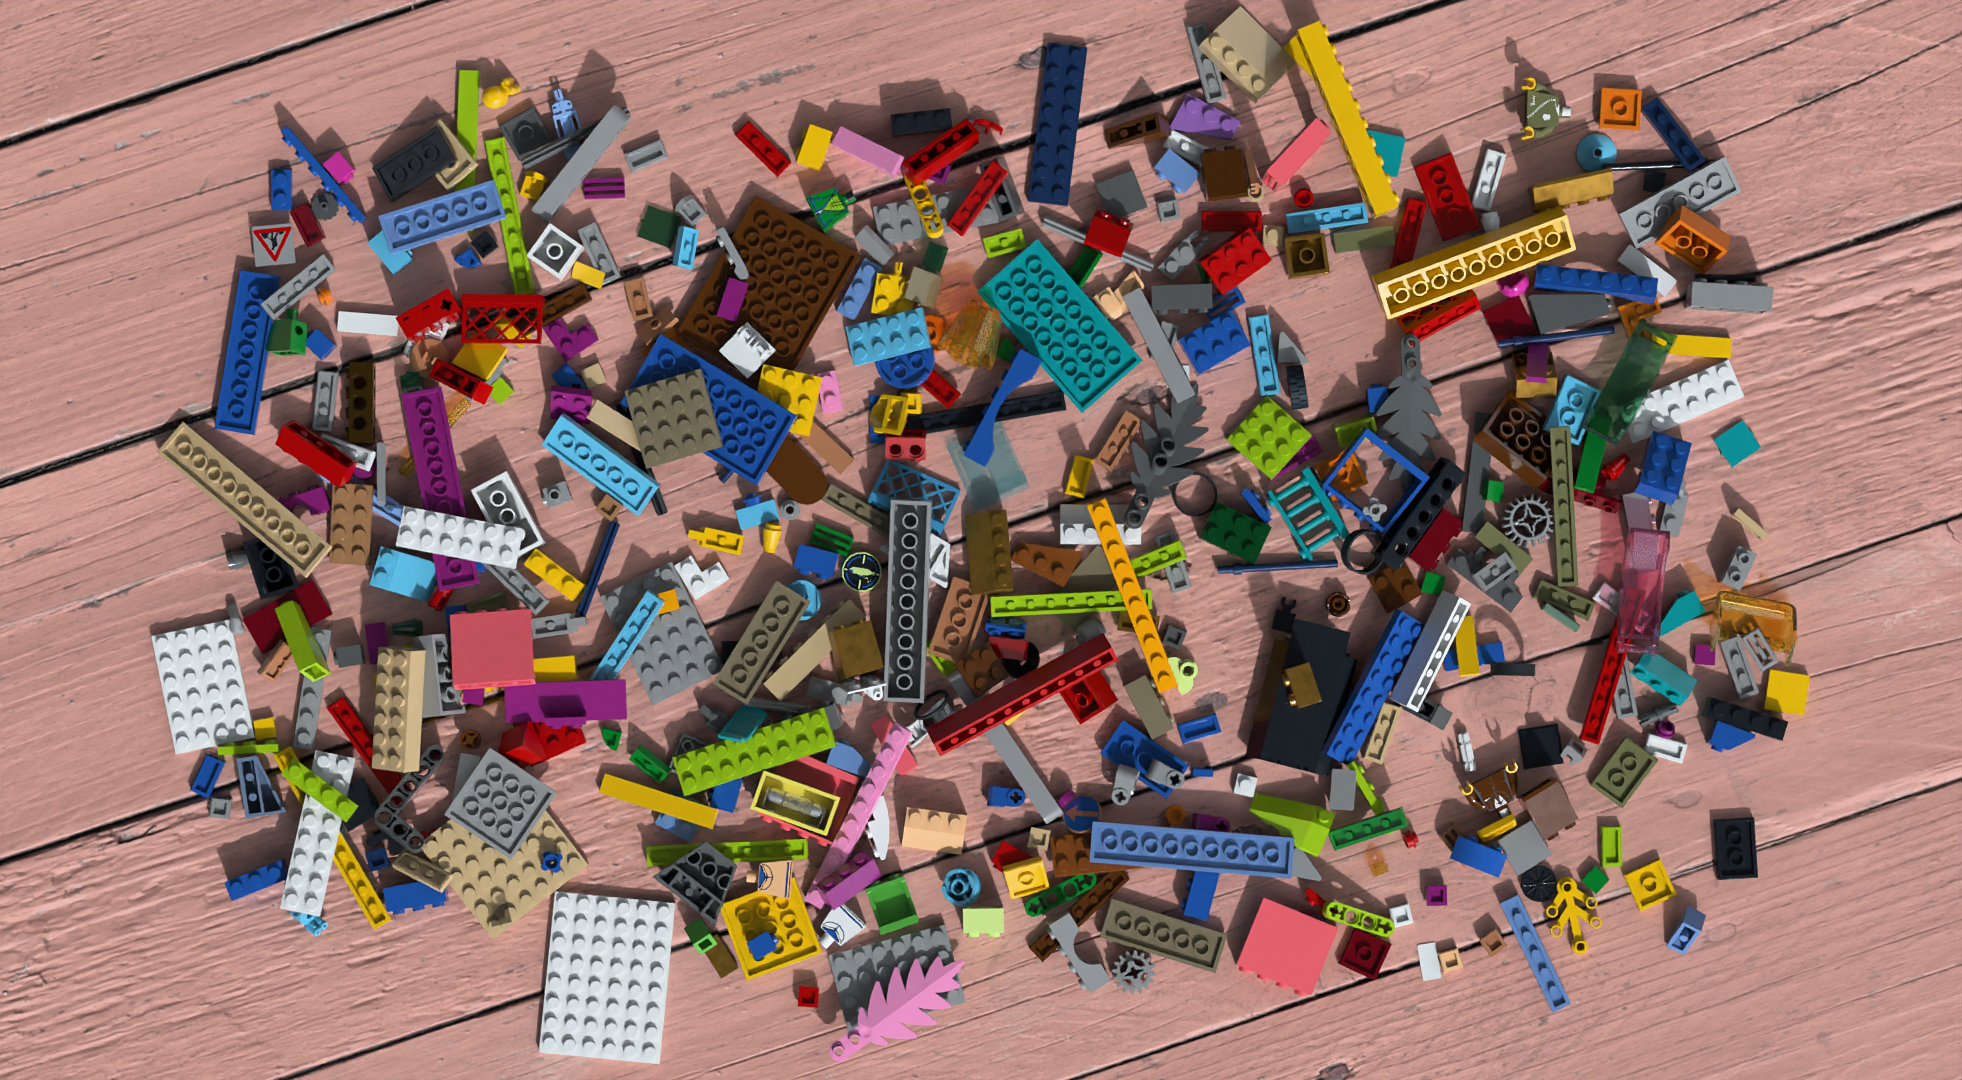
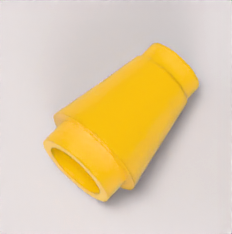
M765 523V527H763L764 552L775 553L782 533L780 524Z

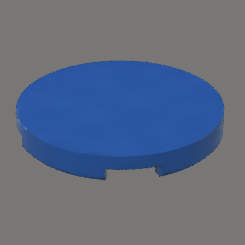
M932 346L879 360L875 364L879 375L886 383L897 388L910 389L919 386L930 376L935 364V353Z

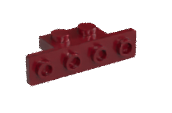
M1572 468L1574 501L1616 514L1622 501L1603 495L1607 478L1598 476L1594 493H1589L1574 488L1578 469ZM1547 477L1541 484L1540 490L1550 495H1553L1552 478Z

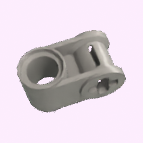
M1154 758L1145 775L1146 778L1172 789L1182 787L1185 780L1184 775L1180 771ZM1178 774L1181 783L1172 785L1170 777Z
M1123 764L1119 765L1112 792V800L1115 804L1125 805L1128 803L1134 793L1140 770Z

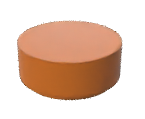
M1171 805L1167 808L1165 817L1170 824L1178 825L1185 820L1186 813L1181 806Z

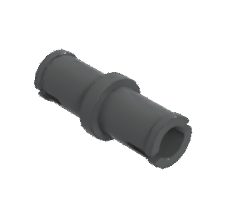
M1670 702L1660 707L1655 706L1652 708L1653 710L1638 715L1637 720L1641 721L1639 725L1643 728L1646 725L1656 721L1661 722L1663 718L1678 713L1677 704Z

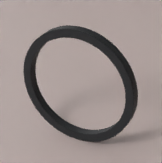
M937 690L927 695L924 703H918L914 710L916 719L926 720L939 713L949 700L948 692L946 690ZM945 694L943 703L935 711L925 716H918L919 709L927 700L935 695Z

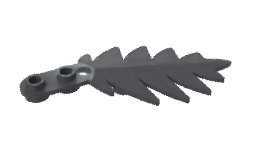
M1407 334L1400 340L1401 376L1394 379L1388 385V388H1399L1384 401L1375 415L1381 416L1396 410L1398 411L1384 423L1376 435L1381 439L1398 433L1388 445L1424 472L1418 456L1431 461H1435L1436 458L1430 445L1421 434L1440 440L1441 436L1433 422L1423 411L1438 417L1442 413L1431 395L1423 388L1431 389L1433 386L1426 377L1421 375L1420 341L1415 335ZM1409 340L1413 342V347L1408 345ZM1410 360L1414 362V367L1409 365ZM1382 451L1378 460L1383 461L1392 457ZM1395 461L1389 475V480L1400 478L1402 490L1405 493L1414 482V478L1417 477Z
M1198 384L1192 387L1195 395L1178 404L1173 395L1171 396V417L1158 404L1154 405L1158 434L1144 420L1141 421L1142 436L1148 455L1136 442L1133 441L1131 443L1133 460L1139 477L1134 472H1130V479L1136 492L1123 519L1125 525L1130 529H1138L1142 526L1154 499L1163 498L1172 493V490L1164 489L1165 487L1176 484L1194 473V469L1175 468V466L1184 464L1205 451L1204 448L1183 447L1197 440L1209 430L1208 427L1189 426L1207 409L1206 406L1195 405L1198 397ZM1142 501L1144 506L1139 505L1138 502ZM1130 518H1135L1137 522H1132Z

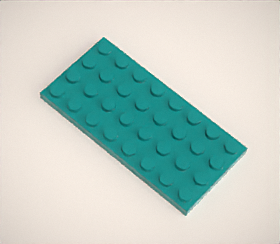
M1038 239L977 291L1029 353L1043 361L1041 367L1081 413L1143 361Z

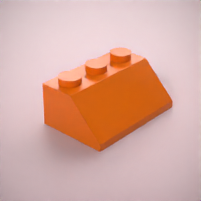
M1681 205L1669 217L1655 244L1704 274L1728 251L1730 235Z

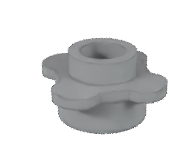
M1373 497L1369 500L1370 502L1366 507L1363 508V513L1369 515L1373 521L1377 522L1380 520L1381 514L1386 512L1387 506L1379 503L1378 499Z

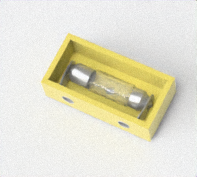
M764 770L750 809L827 836L841 797Z

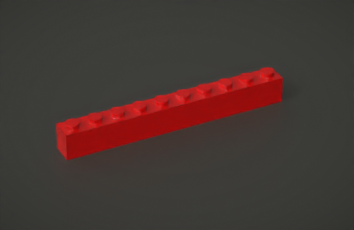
M1102 633L926 728V731L939 755L942 756L1118 661L1106 636Z

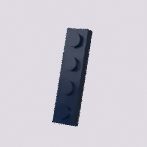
M1658 97L1641 108L1642 114L1688 173L1705 161V158Z

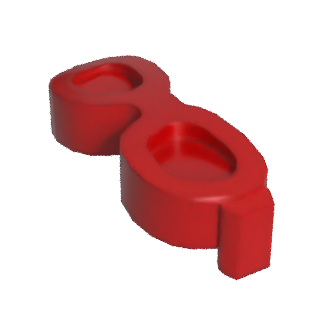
M975 119L973 126H985L984 134L987 135L990 128L999 132V135L1003 132L1001 126L988 120Z

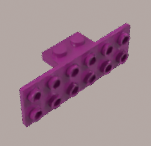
M625 679L536 682V684L504 687L506 723L545 722V726H550L551 729L562 728V725H570V728H581L582 725H586L587 721L627 719Z

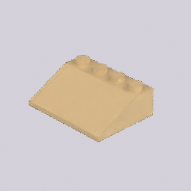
M1241 6L1198 47L1254 104L1297 63Z

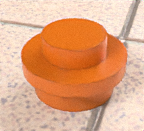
M327 286L323 288L318 287L316 296L320 304L324 303L328 306L329 302L333 301Z

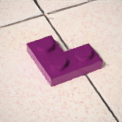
M560 318L543 328L565 362L599 341L588 323L570 334Z

